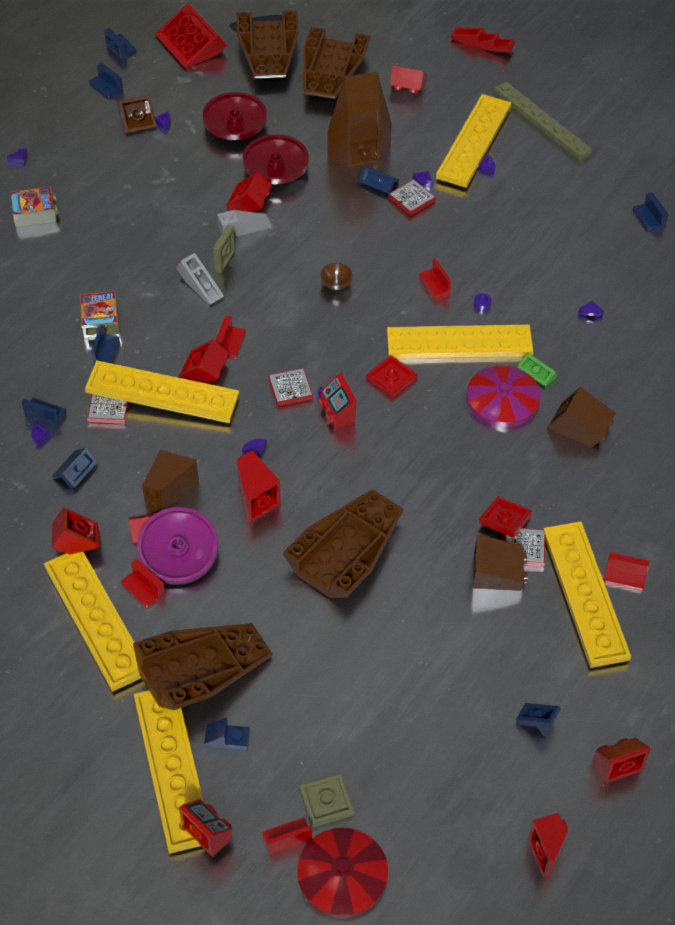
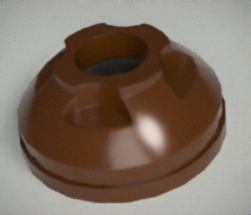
M331 263L321 270V281L329 289H344L352 281V271L345 264ZM334 280H339L341 283L339 285H334L331 282Z

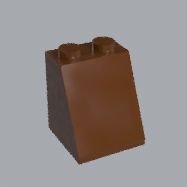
M579 387L561 402L547 428L593 447L598 442L602 443L607 437L606 431L613 425L614 421L612 419L616 413L582 387Z
M160 450L142 484L145 508L153 512H160L171 508L199 484L197 460Z
M477 535L474 548L473 588L522 591L523 584H527V572H524V565H527V553H524V546Z

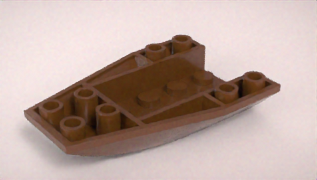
M297 10L282 11V21L253 22L252 12H236L237 36L254 78L286 77L299 35Z
M310 27L303 47L304 94L335 99L340 92L344 77L352 76L363 61L371 35L355 33L353 42L326 39V29Z
M377 71L344 77L327 132L328 160L346 167L380 162L390 150L392 122Z
M371 489L309 526L283 552V555L299 578L329 598L348 597L372 572L404 509Z
M252 623L174 630L133 644L139 675L158 706L173 711L214 696L273 655Z

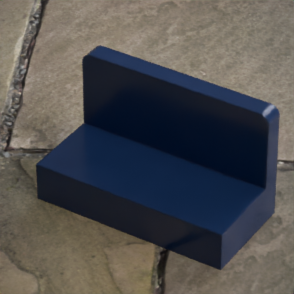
M110 28L104 30L106 43L120 58L137 52L136 48L122 34L116 35Z
M98 64V76L89 80V84L107 98L122 91V77L105 64Z
M365 166L359 182L389 194L394 182L399 183L400 179Z
M653 192L647 193L645 203L633 207L634 213L647 231L665 227L669 215Z
M103 325L99 326L91 350L93 365H95L96 360L113 364L120 342L119 336L105 335Z
M34 397L31 401L27 399L22 400L26 416L58 427L66 415V408Z
M87 448L75 450L52 477L54 479L62 478L70 488H75L98 461Z

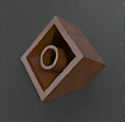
M150 95L117 102L125 133L157 127Z

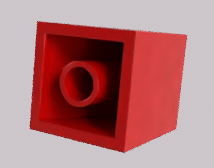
M253 450L236 459L238 485L248 522L281 503L280 480Z

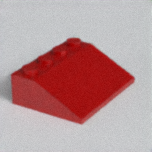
M189 3L155 33L185 68L215 57L227 46Z

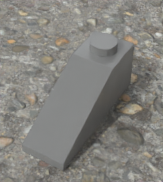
M238 210L217 214L218 229L221 235L227 225L233 226L234 237L272 228L266 214Z
M195 253L180 261L176 269L184 281L209 306L224 297Z

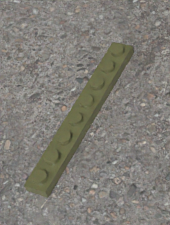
M504 82L494 88L496 95L505 101L512 102L511 107L580 161L591 155L592 149L508 82Z

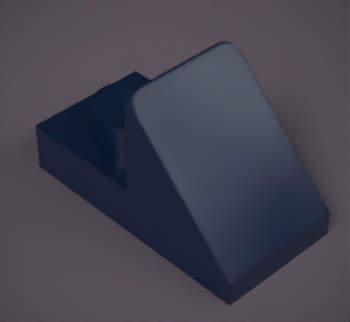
M525 703L516 720L519 725L537 727L541 734L546 737L561 708L554 705Z
M228 718L208 724L204 746L247 751L250 727L228 725Z

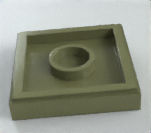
M227 225L213 247L215 272L219 274L223 272L235 252L234 228L230 225Z
M341 773L299 785L312 828L355 816V811Z

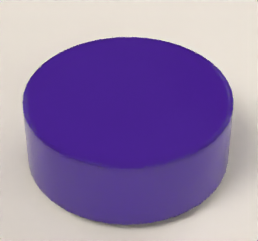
M481 293L474 297V307L476 309L484 311L491 307L492 299L489 295Z

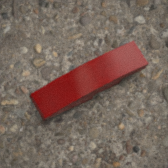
M456 27L451 34V39L489 51L510 53L515 45L514 39L500 38L499 33H485L484 28Z

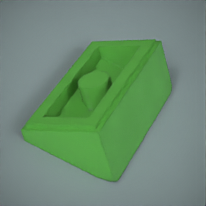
M528 352L517 366V368L528 373L545 387L558 376L556 371Z

